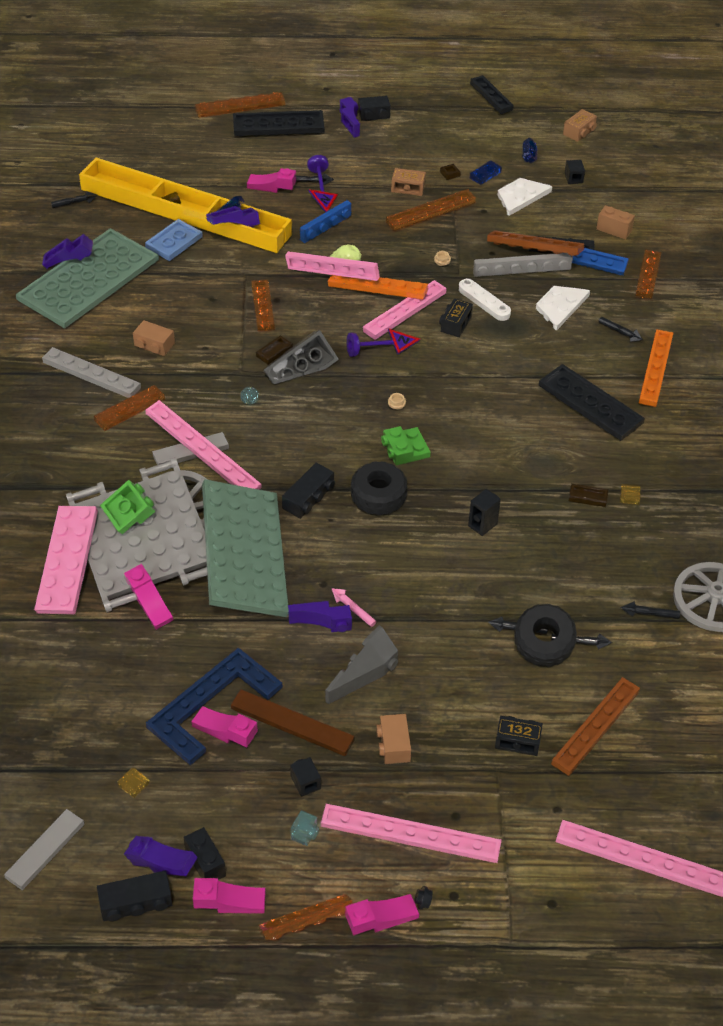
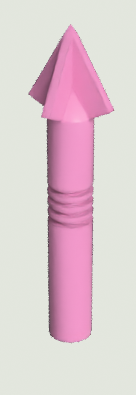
M332 588L336 603L341 601L345 605H350V610L370 627L376 624L375 619L345 595L346 590Z

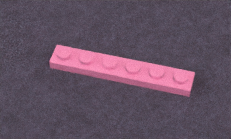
M287 252L285 255L288 269L374 281L380 278L378 265L373 262Z
M435 280L428 284V291L424 300L406 298L363 326V332L376 340L388 332V328L393 329L446 294V288Z

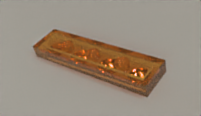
M645 250L635 296L652 299L662 252Z
M268 280L251 281L257 331L275 330Z
M153 385L94 415V420L106 431L143 412L157 401H164L165 395Z
M345 893L258 925L260 933L265 940H276L281 938L284 933L290 931L299 932L305 928L304 926L312 923L321 924L326 921V918L334 915L337 917L345 915V906L351 905L353 902Z

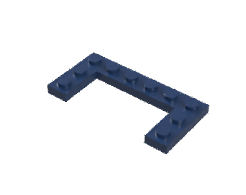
M237 648L146 722V728L191 765L206 753V747L180 726L184 720L237 677H240L267 700L283 688L282 682L240 648Z

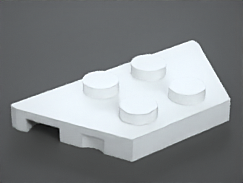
M519 178L499 189L498 197L502 201L503 207H506L507 215L510 216L551 193L552 186Z
M553 286L536 303V309L547 321L553 323L555 330H558L589 297L590 290Z

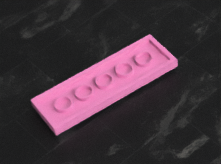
M96 506L58 507L34 609L36 613H76L98 513Z

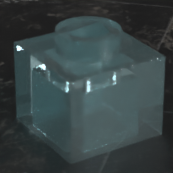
M301 810L291 827V840L308 846L311 839L314 840L319 832L317 817Z

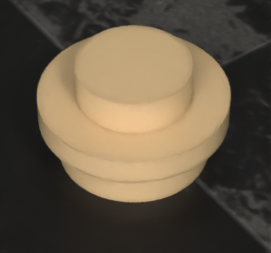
M439 251L435 255L434 261L440 266H445L450 263L451 257L448 252Z
M393 393L388 399V405L393 409H402L406 405V400L402 394Z

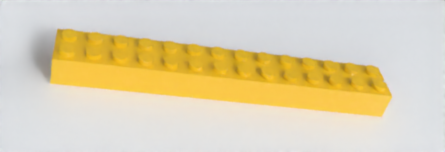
M95 158L79 174L81 190L88 191L172 220L180 219L191 226L271 252L278 253L292 235V219L103 159ZM176 192L181 204L164 200L161 197ZM237 206L242 210L253 208L258 211L260 224L255 225L254 228L233 222L213 225L207 221L206 214Z

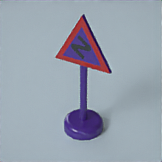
M315 155L309 158L307 167L311 172L318 173L320 191L310 189L308 191L326 213L338 194L324 191L322 172L327 170L329 161L323 155Z
M388 328L392 340L360 342L358 335L351 332L347 335L346 345L350 357H356L359 354L360 346L394 344L396 352L399 354L419 342L420 339Z

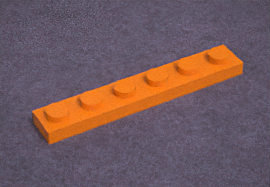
M331 275L328 280L329 287L423 300L428 291V284L381 277L374 281Z
M656 329L639 404L657 406L673 332Z

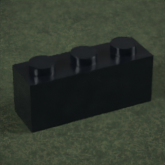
M316 462L282 495V509L301 519L311 511L317 502L322 500L328 490L333 489L335 485L334 472Z
M166 870L97 885L103 922L117 921L122 917L130 915L139 916L144 912L153 910L162 911L167 907L173 906Z

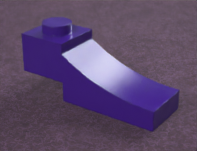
M351 97L340 99L341 122L355 138L360 136V123L356 118L358 104Z
M237 206L206 214L207 221L213 225L233 222L254 228L255 225L260 224L258 211L253 208L242 210Z
M84 234L73 242L66 238L44 254L42 265L48 269L62 261L71 259L82 260L91 255L93 241Z
M328 601L288 605L289 624H314L329 628L331 632L352 630L350 605L329 607Z
M135 836L124 853L134 866L150 867L154 873L166 870V873L169 875L187 876L198 858L192 851L176 849L153 840L152 837Z

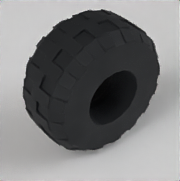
M383 461L367 463L357 469L352 476V500L359 509L368 514H390L401 508L406 501L408 490L407 478L393 464Z
M538 604L525 610L519 617L515 627L514 638L517 650L525 660L537 666L550 667L562 663L571 655L575 647L577 631L571 616L562 608L551 604ZM540 629H548L556 635V638L552 641H542L534 633Z

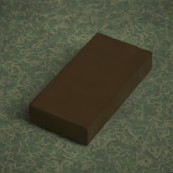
M280 335L258 350L256 357L269 365L291 349L293 343Z
M571 483L568 501L606 507L609 489Z

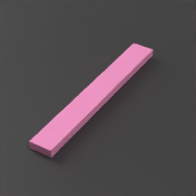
M160 400L146 409V414L227 482L232 485L261 489L260 482Z
M326 804L321 820V827L493 863L498 862L501 839Z
M562 820L556 838L557 843L723 897L722 871Z

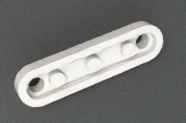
M463 279L459 282V292L500 321L510 318V307L471 279Z

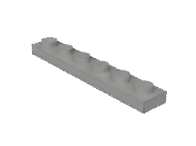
M568 253L478 259L474 260L473 274L474 277L571 270L573 256L568 255Z
M53 347L42 357L43 363L130 399L141 389V384L137 381Z

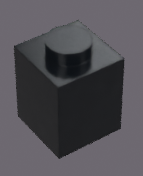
M566 160L564 173L568 184H582L584 182L585 169L582 160Z
M311 757L299 759L290 764V777L301 797L321 789V776Z

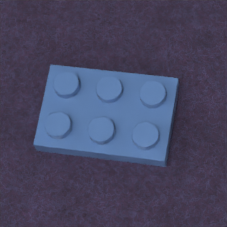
M177 219L146 241L145 248L170 261L201 239L203 234L202 231Z

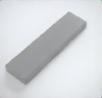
M223 432L205 437L219 450L229 449V444ZM182 443L152 451L157 465L168 462L176 457L178 463L198 458Z
M66 809L4 874L5 879L23 890L82 828L84 820Z

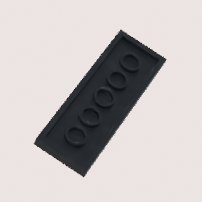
M323 110L233 113L234 136L325 133Z
M561 364L539 380L541 388L620 441L644 423L645 418L564 364Z

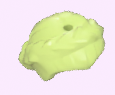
M343 245L330 255V257L361 261V253L354 245Z

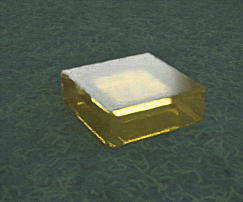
M622 484L620 502L639 505L641 486Z
M132 767L117 783L120 788L132 797H135L149 784V779Z

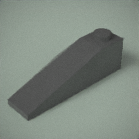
M318 330L312 332L264 369V372L272 384H277L324 370L338 361L339 358L321 331Z
M379 625L362 642L363 649L358 655L353 654L351 656V661L346 671L342 669L325 690L326 703L330 704L385 676L389 670L395 669L398 664V650L383 627Z

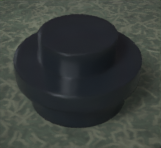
M422 886L421 890L417 889L414 902L417 903V908L421 910L423 908L428 909L432 901L433 891L428 889L427 886Z

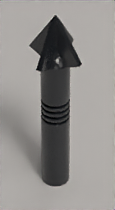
M325 173L322 176L323 185L335 180ZM296 176V182H319L318 176Z
M86 191L84 195L75 196L74 198L70 197L52 201L51 205L52 208L73 204L74 202L88 201L90 203L97 194Z
M600 317L598 321L630 337V342L643 340L637 329L631 331L604 317Z
M635 601L620 607L632 617L635 613L680 618V611L638 606L635 604Z
M502 616L488 622L499 632L502 628L515 630L517 622L503 620ZM540 629L535 633L547 635L548 629Z
M600 633L598 637L576 636L577 644L597 645L598 649L613 643ZM552 634V640H554L556 635Z

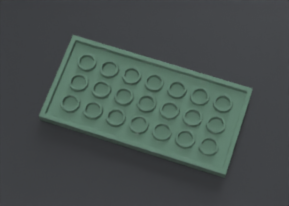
M110 228L93 240L90 256L82 260L71 259L61 262L18 292L16 300L61 327L66 328L158 261L159 256Z
M204 479L202 491L209 605L287 617L288 599L277 493Z

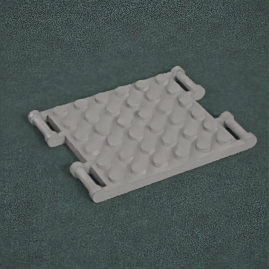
M176 457L171 458L168 462L147 469L145 467L139 469L143 481L138 483L145 490L143 495L145 497L148 496L154 502L153 509L155 512L142 524L136 522L123 534L117 531L100 506L117 490L106 493L103 482L97 483V486L73 494L71 492L66 494L69 506H96L98 509L88 561L106 612L112 611V608L137 600L134 593L119 598L116 597L133 592L125 579L124 573L140 564L146 569L153 584L179 576L184 586L189 584V581L207 575V567L185 574L207 566L205 530ZM171 468H173L174 470L150 479L148 478V476ZM97 493H100V494H101L100 496H97V497H94V498H91V499H88V500H85V501H82V502H79V503H76V504H75V502H74V501H76V500H79V499H82V498H85V497H88V496H91V495H94V494H97Z

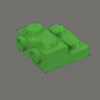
M401 426L383 430V436H381L382 444L387 447L388 456L390 459H393L395 465L430 457L431 452L418 427L402 430Z
M130 480L100 505L121 534L125 533L136 522L142 524L155 512L153 509L154 502L148 496L145 497L143 495L145 492L144 488L139 483L134 484Z

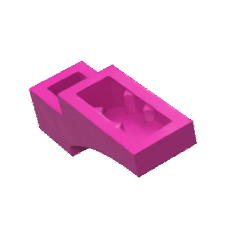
M281 168L279 172L273 174H251L247 182V188L278 193L279 188L293 190L296 182V170Z
M140 564L125 572L124 576L154 628L157 630L173 621V616L159 595L144 566Z
M204 706L201 707L191 721L192 727L228 744L230 741H234L246 748L258 732L257 722L239 713L237 716L219 713Z
M195 878L193 892L194 908L218 909V913H265V888L228 884L218 881V878Z
M411 894L381 901H368L366 899L345 906V916L353 935L371 929L378 932L419 918V912Z

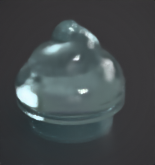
M246 387L241 392V400L245 404L251 405L258 400L259 393L254 387Z

